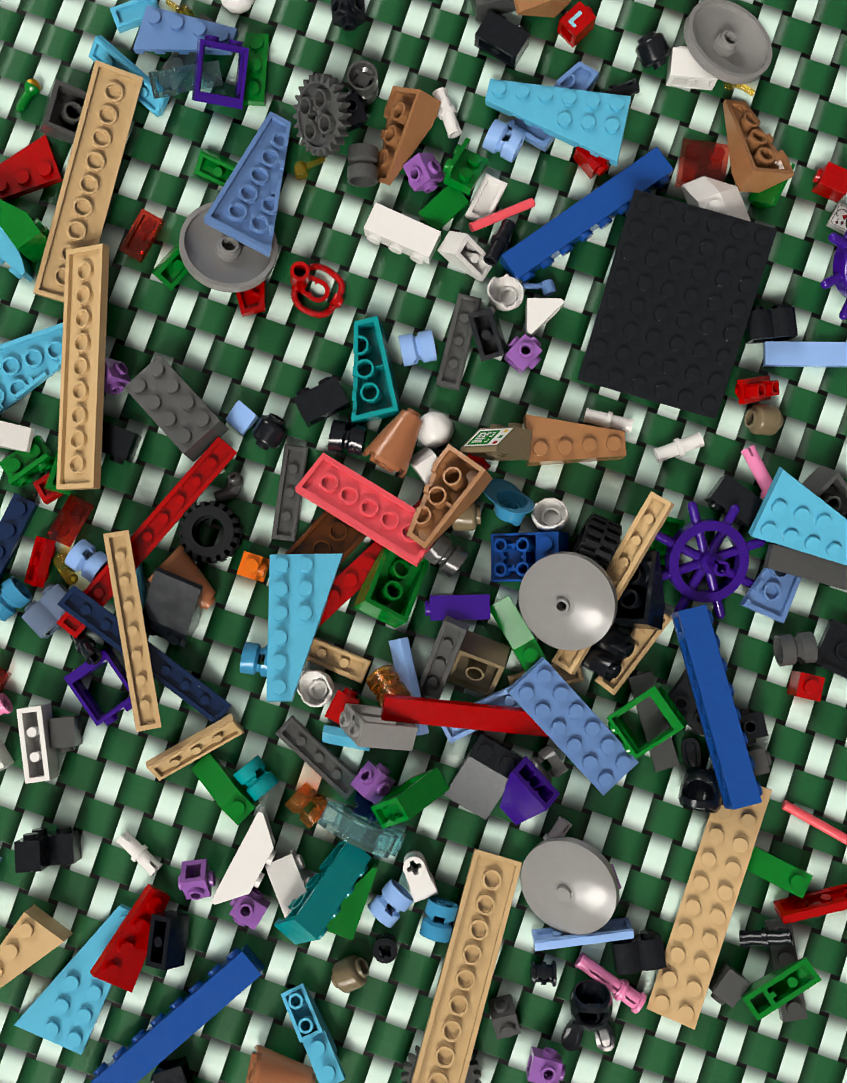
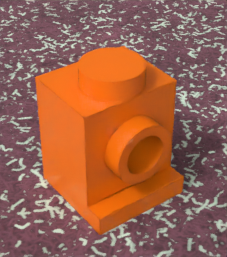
M244 551L237 574L264 582L269 569L270 559Z

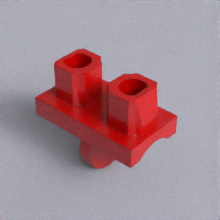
M770 375L737 380L735 393L739 398L738 403L749 404L770 400L771 396L779 395V381L770 380Z

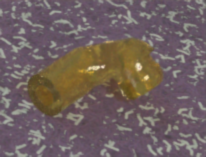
M60 552L54 558V565L66 583L73 585L78 581V576L65 564L68 554Z

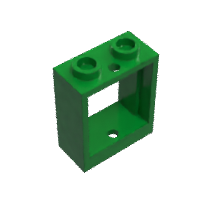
M659 682L607 717L609 728L614 734L620 736L623 741V748L629 755H633L635 759L670 738L688 724ZM650 696L671 727L641 746L621 715Z
M436 767L409 778L370 808L382 829L410 820L450 788L446 783L444 775Z

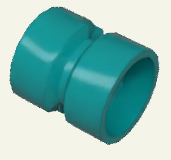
M259 755L233 775L241 786H247L246 793L254 802L279 782L271 771L265 770L266 764Z

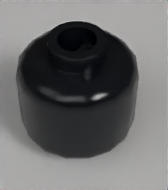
M652 31L637 41L639 45L636 47L635 52L644 68L653 66L654 70L667 63L665 58L670 55L671 49L662 33Z
M273 413L262 415L252 431L253 437L257 440L255 444L264 450L279 448L288 433V428L285 425L286 421Z

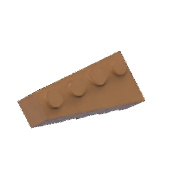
M527 414L523 418L524 429L532 431L530 458L526 460V466L621 460L626 456L624 431Z

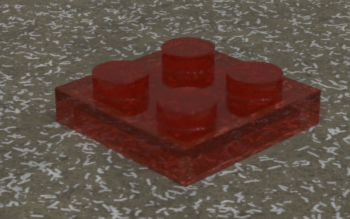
M683 138L680 147L675 187L681 188V185L702 176L725 183L729 156L728 145Z

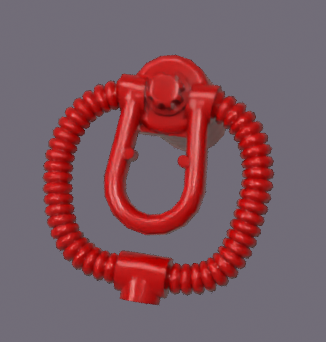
M302 261L293 263L290 268L291 299H293L292 302H294L293 304L299 311L312 317L324 318L330 316L336 308L342 306L344 302L342 296H344L346 286L345 281L337 272L335 273L329 266L326 267V265L321 263H311L310 265ZM321 270L337 281L339 286L338 292L333 296L329 307L322 312L306 308L298 298V292L315 303H322L329 297L330 288L324 280L311 275L310 271ZM310 280L315 282V285L318 283L324 287L325 294L322 297H314L311 295V292L305 290Z

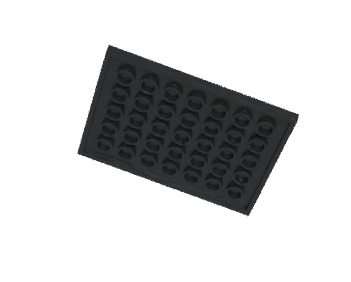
M635 189L577 380L716 419L777 229Z

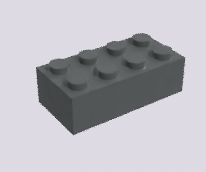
M161 355L155 358L124 387L179 450L193 462L210 447L218 436L221 437L229 430Z

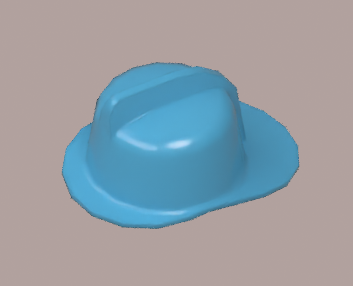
M494 478L484 489L485 495L494 503L495 514L500 520L519 526L526 513L534 510V501L506 480Z

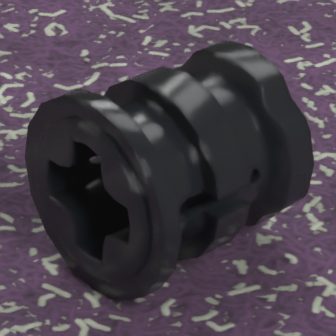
M390 933L380 934L377 937L373 946V955L378 962L387 964L396 958L398 950L396 938ZM390 945V950L387 948L384 951L381 950V946Z
M552 960L551 964H546L545 961L536 964L534 961H531L530 981L532 985L540 982L541 985L551 983L553 987H556L557 968L555 960Z

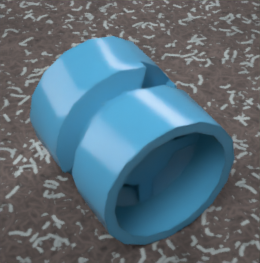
M14 576L9 577L1 584V621H7L17 612L16 608H23L33 600L28 588Z
M245 642L240 661V673L255 675L256 672H259L262 677H267L268 645L261 648V645L258 643ZM261 656H265L264 665L260 664Z
M429 897L425 907L427 917L423 918L419 933L433 941L450 942L453 931L451 922L456 920L458 904L440 897Z

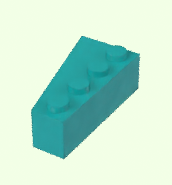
M378 316L354 321L353 413L351 415V422L363 424L396 416L402 409L383 323Z
M351 838L340 841L320 865L319 869L322 872L315 874L304 886L307 891L290 903L288 906L291 910L285 919L279 918L274 926L295 945L320 940L328 930L326 926L329 921L340 912V905L344 898L349 897L354 891L356 880L367 871V863L371 857Z

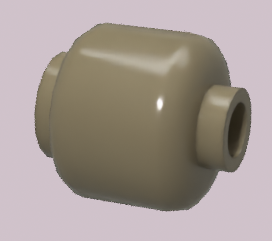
M755 404L746 412L744 421L752 434L772 436L783 425V415L776 405Z
M474 501L452 524L453 530H475L477 525L481 524L480 505H476Z
M353 954L334 964L331 975L332 983L342 992L350 993L366 984L369 976V967L362 957Z

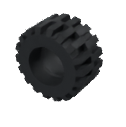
M215 501L199 502L200 505H192L190 507L191 510L189 512L185 511L183 514L185 516L184 520H180L178 524L181 525V530H178V536H181L179 542L181 546H184V551L190 554L192 558L208 563L223 562L228 557L235 555L234 551L240 548V540H243V534H241L243 525L240 524L238 515L229 507ZM215 518L222 523L224 533L218 544L208 547L201 543L199 529L206 520Z
M593 513L583 525L571 552L593 559L606 571L620 542L622 526Z

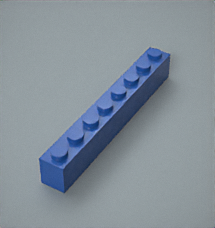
M658 147L654 148L502 254L500 264L509 276L523 283L528 282L535 276L534 272L540 268L545 270L555 262L554 258L560 254L565 256L574 249V244L579 241L581 243L587 241L592 237L594 230L599 227L601 230L613 221L612 218L617 214L622 216L627 213L635 189L651 193L650 191L656 187L661 189L670 182L669 177L674 169Z
M707 605L672 613L673 624L724 808L735 810L762 803V788L755 779L753 772L755 764L752 757L748 754L746 747L748 739L740 726L741 714L733 701V686L728 682L725 673L727 672V665L724 658H721L720 640L718 635L714 634L712 627L713 615L707 609Z
M247 944L241 949L238 947L233 949L226 956L228 960L222 966L219 963L216 964L207 973L209 976L203 982L199 979L188 989L190 993L184 999L179 996L169 1006L171 1009L165 1015L161 1012L150 1022L152 1026L147 1031L141 1029L131 1039L132 1044L127 1048L124 1045L121 1046L112 1055L113 1060L110 1063L106 1064V1062H103L93 1072L95 1076L90 1083H137L261 976L265 966Z

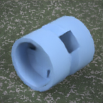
M495 119L486 134L482 148L493 154L499 152L501 158L513 163L522 147L526 134L516 128L509 130L508 124Z
M431 329L420 331L417 333V336H413L411 333L398 336L404 367L416 365L418 360H422L424 363L437 360Z
M82 539L70 550L65 559V564L75 572L81 571V576L92 582L108 564L107 555L104 552H96V547L86 539Z
M390 879L381 889L382 895H376L367 906L373 916L388 928H391L400 918L399 912H405L414 902L410 893L394 879Z

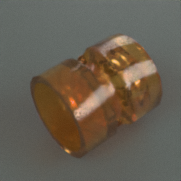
M384 665L376 669L366 679V684L371 692L377 695L376 700L381 708L384 694L410 696L409 690L404 682L399 681V675L392 665Z
M307 781L284 804L293 814L298 813L300 815L299 820L308 829L331 807L322 796H316V790ZM312 801L315 806L307 812L304 807Z

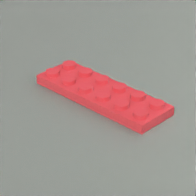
M325 453L321 454L295 487V492L416 567L432 547L431 545L426 550L407 536L416 511L414 507Z

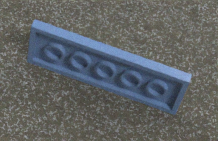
M541 657L506 690L603 796L639 763L633 755H629L625 751L617 737L545 658Z

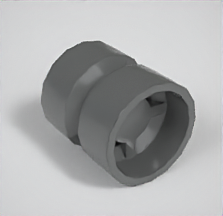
M364 60L351 64L347 71L349 94L356 92L364 105H370L377 99L379 94L377 70L373 64Z
M356 143L348 147V163L350 165L347 168V182L350 185L372 187L378 183V168L376 167L378 148L375 145Z
M443 533L435 541L424 558L433 565L439 563V570L450 578L460 568L469 553L459 545L452 546L450 538Z
M811 631L798 632L794 637L791 634L774 636L773 651L776 662L780 667L795 665L796 661L800 664L815 663L817 661L818 647L815 636Z
M549 744L538 752L537 758L531 757L529 759L550 783H552V777L559 778L568 771L565 764ZM546 760L553 767L548 772L541 765Z

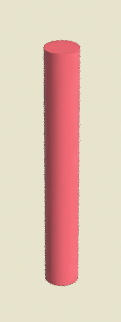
M529 198L469 223V228L471 232L480 230L535 207V201L533 198Z
M787 800L782 803L781 809L847 845L846 833Z

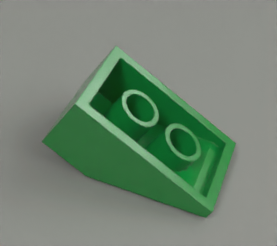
M0 199L1 228L16 249L35 264L43 257L50 230L43 225L39 218L34 220L27 212Z
M382 547L361 586L354 608L394 628L407 623L429 562L423 558L416 567L387 548Z

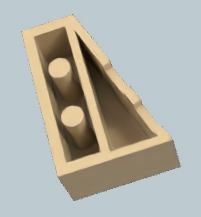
M35 904L26 910L0 945V988L62 944L73 933Z

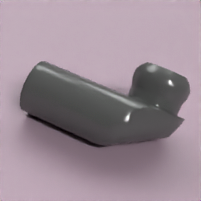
M234 471L228 475L229 480L226 488L214 492L217 503L239 495L243 486V477L238 472Z

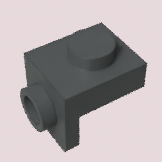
M511 994L489 999L488 1005L497 1040L521 1034Z

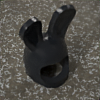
M685 738L681 744V752L686 767V774L679 790L678 799L680 805L696 811L717 813L722 805V797L713 764L711 762L709 769L701 768L700 743L695 738Z
M581 981L573 987L570 994L571 1019L562 1033L561 1043L568 1051L577 1050L581 1045L583 1032L586 1030L595 1033L596 1044L600 1050L611 1051L615 1047L616 1040L614 1031L608 1021L613 1009L612 995L607 987L598 981Z

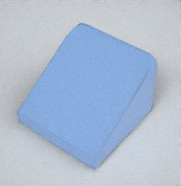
M238 400L225 420L244 435L259 417Z

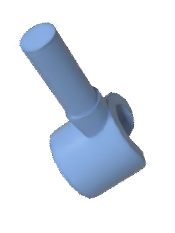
M551 279L544 280L541 283H522L524 289H541L544 297L551 296L553 292H556L555 284Z

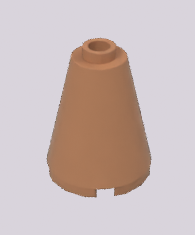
M408 408L407 411L401 410L365 448L362 453L363 456L370 454V461L390 473L399 471L398 477L404 478L407 474L423 422L419 419L421 415L411 408Z
M179 545L159 567L202 585L200 610L202 608L207 610L215 602L216 599L213 596L216 592L191 556L184 551L185 548ZM153 574L147 579L150 583L152 581Z
M255 1045L254 1049L257 1051V1054L251 1055L246 1083H316V1074L313 1073L312 1067L262 1045Z

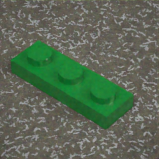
M245 33V48H249L243 105L265 106L270 36L263 33Z

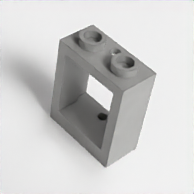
M345 704L344 711L340 714L339 718L340 727L358 747L412 751L418 727L415 724L381 720L382 707Z

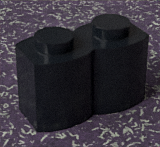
M777 304L772 306V309H763V306L752 307L744 331L745 344L794 339L798 336L795 307H787V304Z
M612 626L601 640L591 646L581 665L610 682L620 674L622 661L633 653L635 640L630 635Z
M653 929L641 930L640 934L635 935L633 939L610 941L614 969L618 975L658 970L667 967L662 936Z

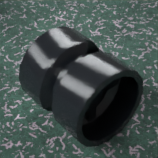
M334 419L330 429L328 450L341 453L347 450L348 454L362 456L367 436V425L354 423L352 426H349L346 421Z

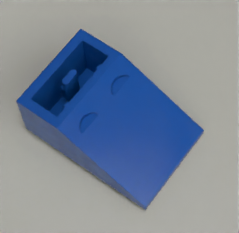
M558 531L491 534V582H522L526 572L538 560L552 553L569 552V533Z

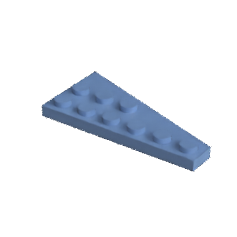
M271 111L204 217V223L269 258L291 128L290 121Z

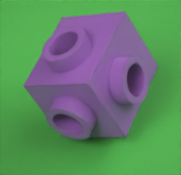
M418 153L403 165L408 182L414 191L432 192L437 189V184L445 179L441 172V166L433 153Z
M526 334L521 338L516 336L507 346L510 350L505 354L504 360L521 375L528 367L532 370L541 361L539 357L543 351L540 348L541 344L533 336L528 337Z
M105 357L104 392L116 395L121 393L124 387L131 381L128 375V368L121 361Z
M367 761L350 785L364 798L376 803L389 793L396 781L388 775L391 771L380 762L375 765Z
M207 859L183 861L181 875L178 876L179 890H183L187 900L211 897L212 886L216 884L215 872L211 871Z
M252 888L250 894L232 899L230 905L233 908L229 915L233 917L232 919L241 926L247 925L255 930L271 902L263 898L262 892Z
M531 1047L526 1067L527 1080L533 1083H559V1080L563 1081L566 1066L563 1064L561 1055L552 1048L545 1047L540 1049Z

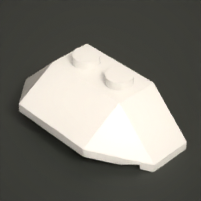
M706 176L681 185L688 204L751 221L737 186Z
M260 807L211 900L212 904L216 905L250 894L253 886L259 887L265 875L261 872L265 863L270 865L277 852L273 850L275 839L265 808Z

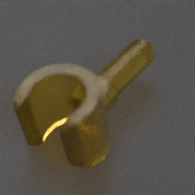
M166 0V4L175 10L176 13L195 17V14L187 5L178 6L171 0Z
M724 82V87L728 90L737 88L751 96L755 93V90L744 84Z
M324 157L307 163L298 161L294 166L295 178L297 180L307 178V169L324 163Z

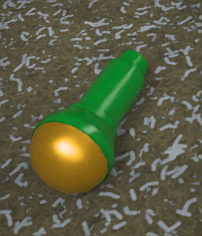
M31 78L25 81L24 92L15 109L22 114L32 97L40 93L41 86L37 80Z

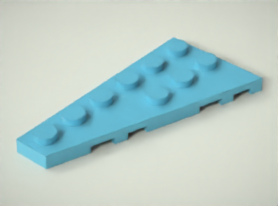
M490 79L485 98L486 106L510 117L515 116L524 120L525 124L541 128L544 133L571 146H579L590 151L591 155L607 159L610 164L617 167L631 96Z
M63 323L0 344V415L61 369Z
M779 466L748 532L750 536L847 565V519Z
M343 553L270 555L267 702H293L306 659L309 656L313 639L316 636L329 593L341 564Z
M122 903L117 907L14 1026L82 1055L113 986L110 983L93 977L90 970L128 915L131 907Z

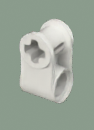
M416 850L406 853L403 860V871L414 902L416 903L438 894L435 880L429 871L423 854ZM414 860V862L418 864V868H414L413 865H410V861Z

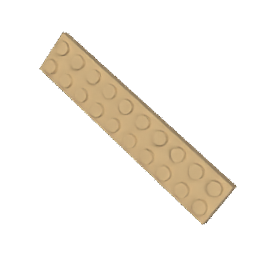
M95 60L33 294L64 303L66 250L100 243L143 77Z
M105 244L66 250L56 490L100 489L110 246Z
M761 786L762 803L731 810L724 808L722 800L719 811L717 813H710L665 950L667 967L659 969L646 1008L694 1030L772 793L771 789Z
M476 848L473 850L456 920L453 924V931L446 950L411 1083H465L521 870V861Z

